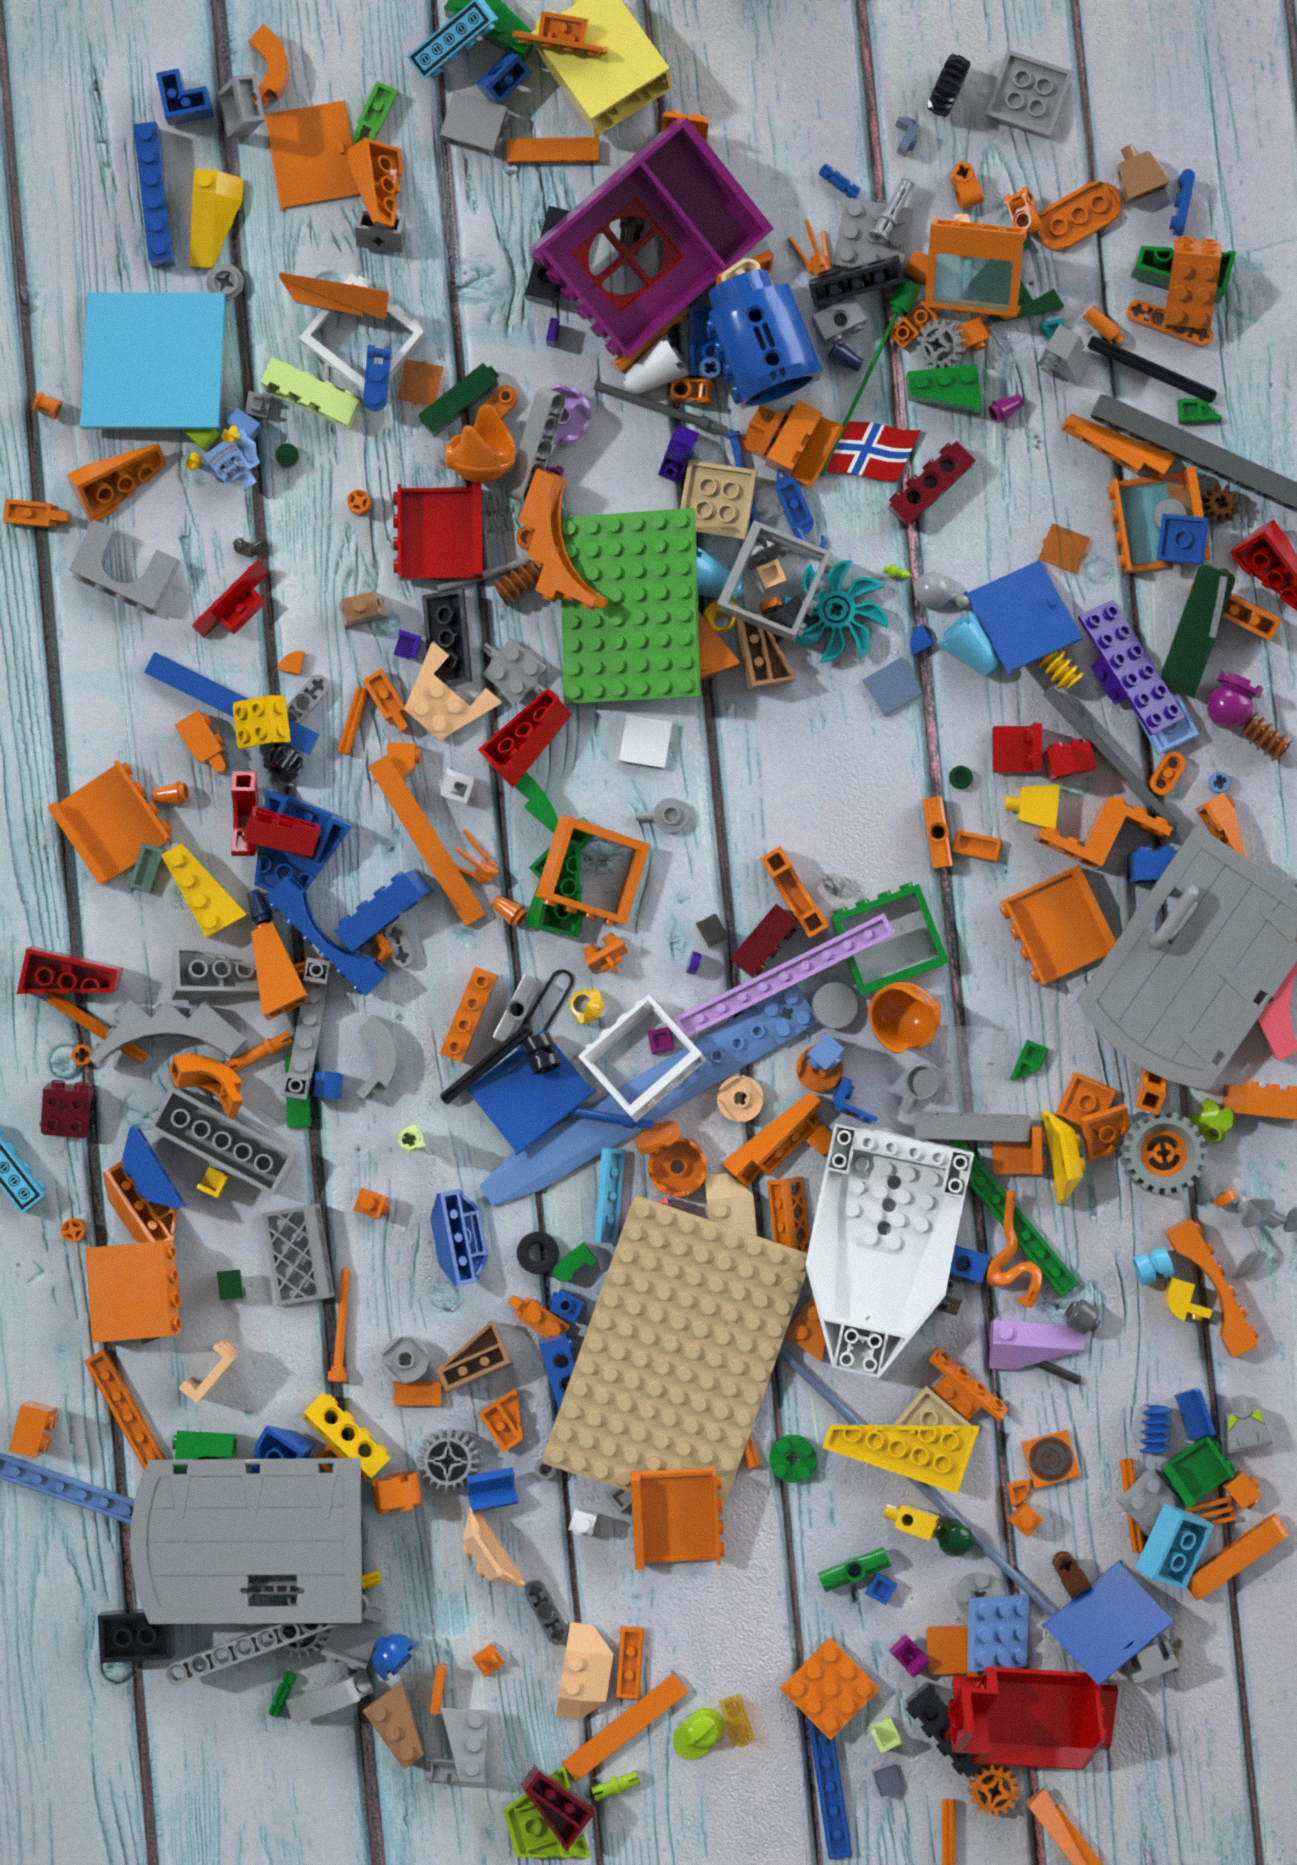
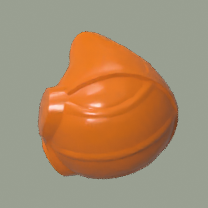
M484 404L479 408L473 427L469 425L464 426L462 433L452 437L449 444L445 446L446 468L454 470L462 478L475 483H487L504 476L517 459L513 437L497 411L489 404Z
M895 982L886 985L873 996L868 1008V1017L871 1030L876 1039L886 1049L898 1054L909 1048L920 1050L931 1042L936 1035L937 1028L940 1026L941 1008L940 1003L932 999L921 987L908 982Z

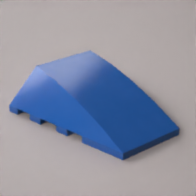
M265 790L264 809L320 825V833L312 857L306 856V858L294 855L293 852L279 851L260 845L254 885L271 892L285 876L291 874L307 890L350 831L352 825L337 814L291 795Z

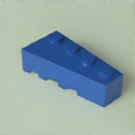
M417 869L404 874L402 871L397 873L390 879L393 882L387 888L385 886L380 887L373 893L375 897L370 902L367 900L363 901L355 908L357 912L354 915L350 916L348 914L338 922L340 926L334 931L351 953L359 950L371 941L376 934H380L384 926L386 928L398 920L401 912L405 913L418 904L417 899L434 892Z

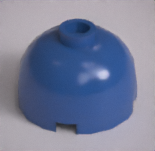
M392 1634L387 1638L384 1636L380 1637L373 1645L376 1648L372 1655L374 1670L385 1682L390 1680L387 1675L389 1673L393 1676L397 1674L411 1659L410 1651L412 1648L417 1651L419 1646L403 1634Z

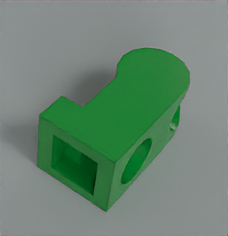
M582 1242L555 1265L553 1270L554 1276L558 1281L567 1282L585 1262L591 1267L598 1259Z

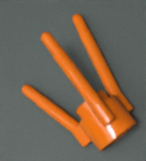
M806 219L805 224L815 255L810 257L811 262L808 261L792 237H789L788 241L805 264L808 273L813 272L814 276H819L832 270L830 267L832 262L829 256L826 232L824 230L821 232L823 255L819 251L810 222Z
M464 829L463 834L487 863L484 860L479 863L457 847L455 849L456 852L476 866L475 872L478 874L459 866L457 868L460 873L476 879L481 884L483 881L489 884L499 871L495 867L497 863L487 855L469 832Z

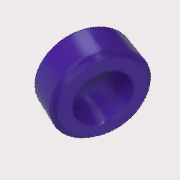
M691 952L685 973L696 974L701 961V953Z

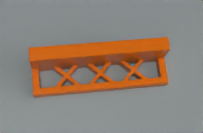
M803 1177L767 1181L774 1242L808 1253L811 1239ZM796 1182L797 1191L795 1196L791 1193L790 1183ZM795 1207L799 1209L798 1219L794 1217ZM798 1230L802 1233V1240L800 1243L797 1241L796 1237Z

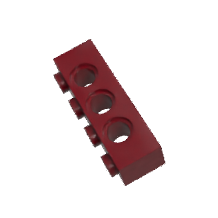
M957 440L952 445L947 443L939 451L941 456L937 460L930 459L923 466L924 472L919 477L915 474L907 481L906 485L908 487L902 493L898 490L889 499L891 502L888 507L889 511L906 528L916 521L974 465L976 460ZM949 462L953 470L951 472L943 471L941 463ZM932 478L935 480L936 486L928 488L925 486L924 480ZM909 494H916L920 502L911 504L907 496Z

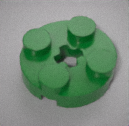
M795 1434L785 1435L771 1447L769 1463L774 1474L781 1480L796 1483L807 1479L814 1471L816 1452L811 1443L804 1437ZM791 1452H796V1457H799V1462H795L794 1465H790V1461L786 1460V1456H790Z

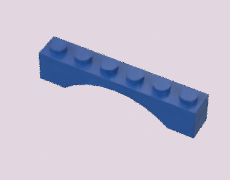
M157 122L133 124L148 260L152 268L174 266L176 264L165 194L160 128Z
M291 874L285 876L266 896L270 900L269 905L275 911H281L286 916V922L293 928L297 927L303 933V939L310 945L314 944L320 950V956L326 961H331L336 966L335 970L343 978L347 977L353 983L352 987L359 994L369 995L390 974L374 957L351 953L338 946L326 936L312 915L307 890Z

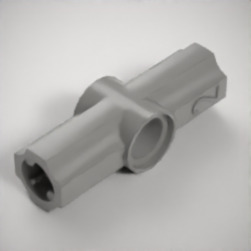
M526 974L523 975L493 1034L494 1038L504 1042L521 1027L542 982ZM520 1003L523 1005L524 1012L521 1016L517 1017L512 1014L511 1008L513 1004Z

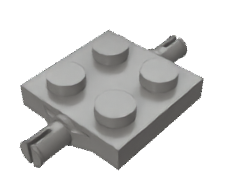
M512 638L498 651L488 643L484 646L491 652L484 647L481 649V651L492 658L490 665L482 675L519 704L528 693L534 691L540 695L542 692L539 690H546V688L539 684V681L548 666Z

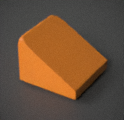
M820 1123L805 1141L824 1156L830 1149L833 1133Z

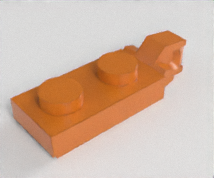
M6 499L3 522L6 524L51 528L56 527L57 523L70 524L71 514L58 511L59 507L51 503Z
M383 669L362 680L385 720L390 725L396 723L401 733L410 729L404 720V717L408 715L404 710L405 706Z
M512 1295L508 1301V1304L517 1310L514 1315L545 1338L567 1332L570 1327L568 1323L533 1299L526 1297L522 1301L515 1295Z

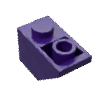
M678 424L667 447L658 473L659 476L680 483L700 433Z

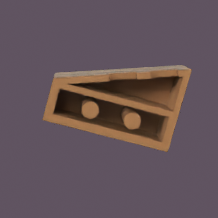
M736 620L735 629L748 691L793 683L797 676L791 670L773 634L742 620Z
M493 1319L490 1320L482 1330L475 1334L460 1350H457L437 1369L445 1392H454L514 1365L496 1322Z
M402 1678L364 1707L363 1713L403 1769H406L424 1755L425 1747L405 1688V1682Z

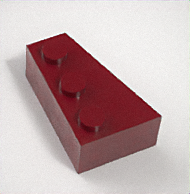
M775 904L729 960L750 978L753 974L758 976L766 967L763 962L768 956L773 959L780 951L779 943L784 938L788 941L796 932L794 926L798 921L778 904Z
M534 1765L522 1781L521 1786L567 1852L595 1814V1811L591 1805Z

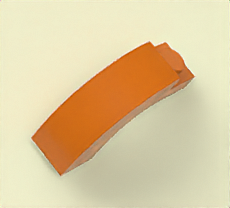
M262 24L248 42L250 48L267 63L266 76L258 86L262 106L265 108L271 100V95L279 101L285 92L289 80V64L285 50L278 37Z
M195 1054L173 1056L169 1074L177 1089L200 1087L209 1090L218 1097L228 1118L237 1117L239 1108L242 1106V1096L239 1093L242 1081L231 1068L207 1056Z
M1143 1068L1136 1091L1135 1107L1158 1115L1166 1096L1167 1079Z

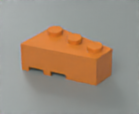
M800 400L797 401L795 406L791 404L785 415L788 418L785 425L779 426L774 436L777 438L773 446L769 445L765 452V466L776 472L777 469H781L791 477L823 412Z
M698 611L700 681L740 667L741 663Z

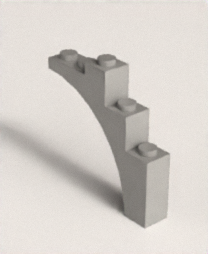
M129 1000L127 1003L122 1002L115 1009L114 1013L116 1015L114 1019L119 1026H112L105 1034L107 1039L102 1044L97 1043L90 1050L89 1054L91 1056L89 1060L98 1067L110 1055L127 1045L143 1039L161 1036L184 1037L197 1040L216 1048L232 1059L247 1041L244 1036L205 1002L200 1006L196 1004L188 1013L190 1017L187 1019L168 1001L164 1004L159 1003L152 1010L151 1014L153 1016L150 1018Z

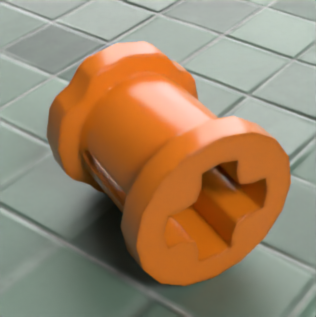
M40 391L36 395L32 409L35 412L41 411L50 415V418L55 420L61 411L63 402L59 399L53 400Z

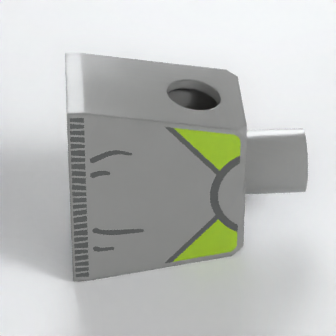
M1245 1395L1232 1397L1234 1411L1223 1413L1225 1451L1230 1454L1273 1445L1260 1409L1256 1406L1248 1408Z

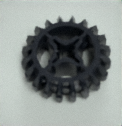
M952 53L947 58L928 101L927 108L933 114L946 117L953 108L971 66L970 61L965 59V57Z

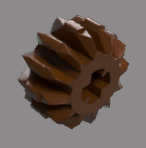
M1220 484L1215 486V491L1209 487L1206 490L1208 495H1202L1201 500L1205 502L1202 504L1203 510L1207 509L1204 513V518L1211 515V523H1214L1218 518L1219 523L1222 525L1225 523V518L1228 521H1232L1234 519L1232 514L1239 512V509L1235 506L1240 504V500L1233 499L1237 492L1233 491L1229 494L1230 487L1228 485L1225 486L1223 491ZM1219 500L1223 501L1221 509L1218 508L1217 502Z

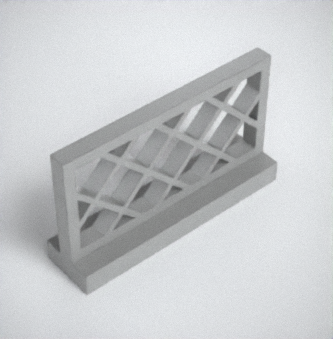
M320 1203L262 1213L277 1306L335 1296ZM303 1211L305 1221L301 1227L290 1221L295 1212ZM290 1213L287 1218L284 1215H282ZM277 1215L284 1220L278 1231L271 1227L270 1216ZM287 1224L297 1230L291 1241L281 1234ZM300 1234L308 1238L309 1244L304 1251L294 1244ZM278 1237L288 1244L282 1255L274 1249V1243ZM291 1247L301 1253L295 1264L285 1258ZM304 1257L312 1262V1269L308 1274L298 1267ZM282 1260L292 1267L286 1278L278 1273V1266ZM295 1270L306 1277L299 1288L289 1281ZM308 1280L316 1285L317 1295L309 1296L302 1291ZM285 1284L296 1291L291 1299L283 1300L281 1290ZM299 1293H300L302 1296H304V1297L296 1298Z

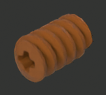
M529 560L525 562L526 569L521 565L518 566V574L514 570L510 571L511 579L503 575V584L498 580L494 581L495 589L507 608V600L516 603L515 595L524 598L522 590L532 593L530 585L536 587L541 571L536 564Z
M1256 711L1242 727L1243 734L1241 738L1244 739L1250 735L1249 744L1251 745L1257 741L1256 749L1259 750L1265 747L1264 756L1273 753L1271 758L1273 762L1282 756L1293 740L1286 743L1288 739L1286 734L1279 738L1280 729L1271 732L1273 724L1269 723L1264 726L1266 718L1262 717L1257 720L1258 712Z

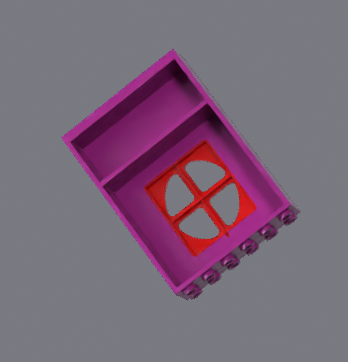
M679 118L668 125L529 248L533 252L531 254L533 260L539 266L542 264L548 270L546 272L547 277L554 284L557 282L561 286L562 290L560 292L568 302L573 301L577 306L575 309L577 314L583 320L587 319L591 323V331L598 338L602 337L607 344L604 346L612 356L628 358L716 281L717 275L733 266L774 228L688 118ZM624 217H637L647 221L650 229L628 248L623 246L610 229L611 222ZM602 233L616 249L618 257L602 272L594 276L589 269V252L595 237ZM659 236L663 242V260L656 276L650 278L636 262L634 255L653 237ZM623 264H627L643 284L640 290L629 294H614L606 291L602 286L603 281Z

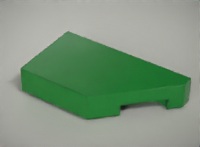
M1202 398L1177 400L1178 424L1222 421V416L1212 410Z
M1026 1040L1009 1079L1013 1081L1039 1071L1049 1049Z

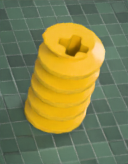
M1065 650L1058 653L1054 652L1041 658L1039 667L1048 666L1045 674L1054 673L1051 681L1060 680L1057 686L1058 689L1066 687V691L1084 675L1083 672L1075 674L1078 667L1077 664L1069 667L1072 660L1071 657L1063 660V656L1066 653Z

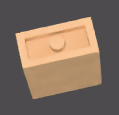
M220 1341L213 1347L222 1356V1359L201 1384H198L190 1377L180 1385L179 1389L196 1404L204 1399L239 1357L236 1354L237 1349L228 1341L226 1343Z

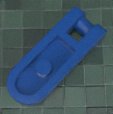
M1185 169L1178 179V186L1181 190L1180 194L1176 193L1173 207H1176L1177 210L1176 215L1171 216L1169 229L1173 230L1172 235L1182 236L1185 229L1195 173L1191 169Z
M368 345L363 401L366 408L373 412L383 410L387 404L392 347L384 346V349L375 348L374 345ZM375 357L383 358V364H374Z

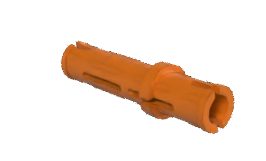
M286 1030L272 1039L267 1038L264 1040V1043L225 1061V1065L234 1072H237L269 1055H276L277 1051L294 1044L292 1036L290 1037V1032Z

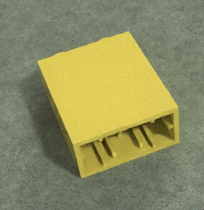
M573 0L574 5L560 13L589 19L585 43L606 46L607 52H600V56L586 54L587 49L578 48L577 52L563 50L564 45L555 44V48L541 46V41L533 40L536 54L595 138L673 88L669 66L622 0ZM540 18L535 23V30L531 33L538 34Z

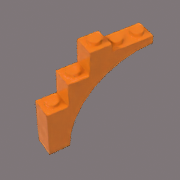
M536 468L518 522L526 525V530L534 532L526 556L534 559V564L543 567L535 591L542 593V598L551 602H555L556 599H568L574 602L579 600L582 601L583 607L595 610L596 607L605 608L608 599L596 593L581 579L565 549L561 529V505L567 479L550 471Z

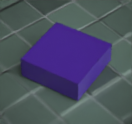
M550 317L546 337L547 346H556L560 327L559 320Z

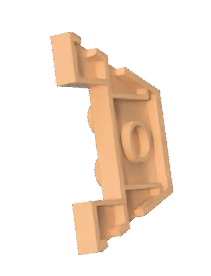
M432 642L404 710L438 740H441L500 705L502 701L485 688L469 706L434 675L449 655L436 643Z

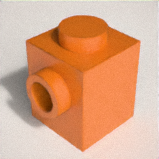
M980 316L956 328V330L964 331L960 337L966 339V342L961 344L962 347L966 348V351L961 353L971 349L973 352H976L986 347L985 343L988 342L991 332L987 322H982Z
M1238 1470L1234 1474L1235 1478H1229L1221 1486L1243 1510L1246 1507L1250 1509L1259 1501L1258 1497L1261 1493L1257 1489L1260 1485L1251 1475L1247 1478L1243 1472Z

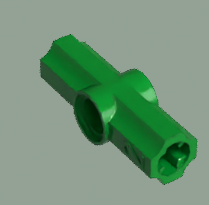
M881 1547L856 1558H849L841 1564L818 1572V1576L826 1593L851 1582H858L866 1576L891 1567L884 1547ZM858 1564L861 1567L859 1574L850 1575L848 1573L849 1566Z

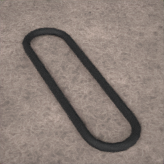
M559 969L552 974L524 1024H528L554 977L559 973H566L570 978V984L544 1027V1031H547L573 986V976L569 971Z

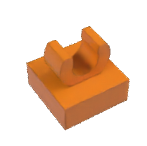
M492 1643L472 1656L484 1677L505 1664Z

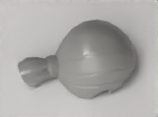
M925 573L915 583V596L924 607L940 609L950 602L959 608H966L969 603L968 597L953 592L950 581L941 573Z

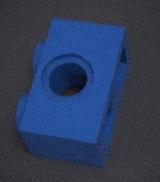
M507 51L475 84L488 101L500 105L532 72L519 55Z
M955 1245L949 1278L952 1279L953 1275L962 1277L961 1282L975 1286L976 1281L982 1283L990 1256ZM959 1258L967 1260V1267L963 1271H959L956 1268V1261Z

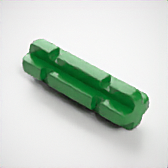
M285 1671L282 1677L283 1682H280L273 1698L274 1703L270 1705L268 1714L271 1716L280 1717L283 1710L282 1706L285 1705V1700H287L292 1689L291 1685L296 1680L297 1675L295 1673Z

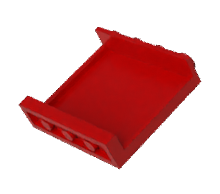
M472 483V487L402 488L401 484H397V492H393V505L397 506V514H393V527L398 528V537H393L394 551H398V559L393 561L394 574H398L399 581L483 579L482 484Z

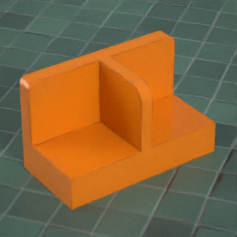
M759 406L740 442L741 448L764 459L766 450L771 445L779 426L785 419V413L779 410L775 413L763 406Z

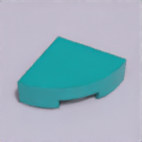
M1063 318L1041 322L1039 326L1042 333L1051 340L1058 325L1060 324L1064 327Z

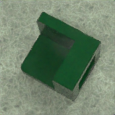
M240 1269L217 1272L219 1300L243 1298L246 1296L245 1287L242 1286Z

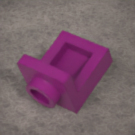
M906 1634L889 1649V1652L913 1678L921 1673L930 1663V1660Z

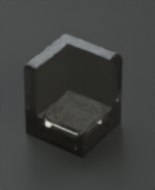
M716 914L695 923L708 949L729 938L726 929L723 928Z

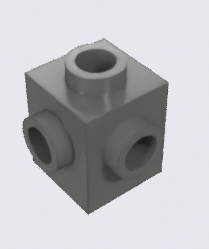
M948 1279L946 1296L934 1310L957 1315L962 1303L965 1283Z

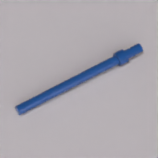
M578 1107L568 1114L574 1117L624 1125V1128L630 1129L638 1127L653 1130L654 1126L653 1120L640 1118L635 1122L629 1114L624 1116Z

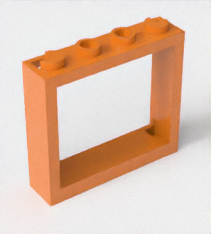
M560 815L536 897L544 899L543 903L552 907H556L557 904L563 905V910L576 914L577 910L584 912L583 917L596 920L597 917L604 919L603 923L614 927L617 926V923L626 925L650 844L570 816ZM573 830L633 850L614 913L554 894Z

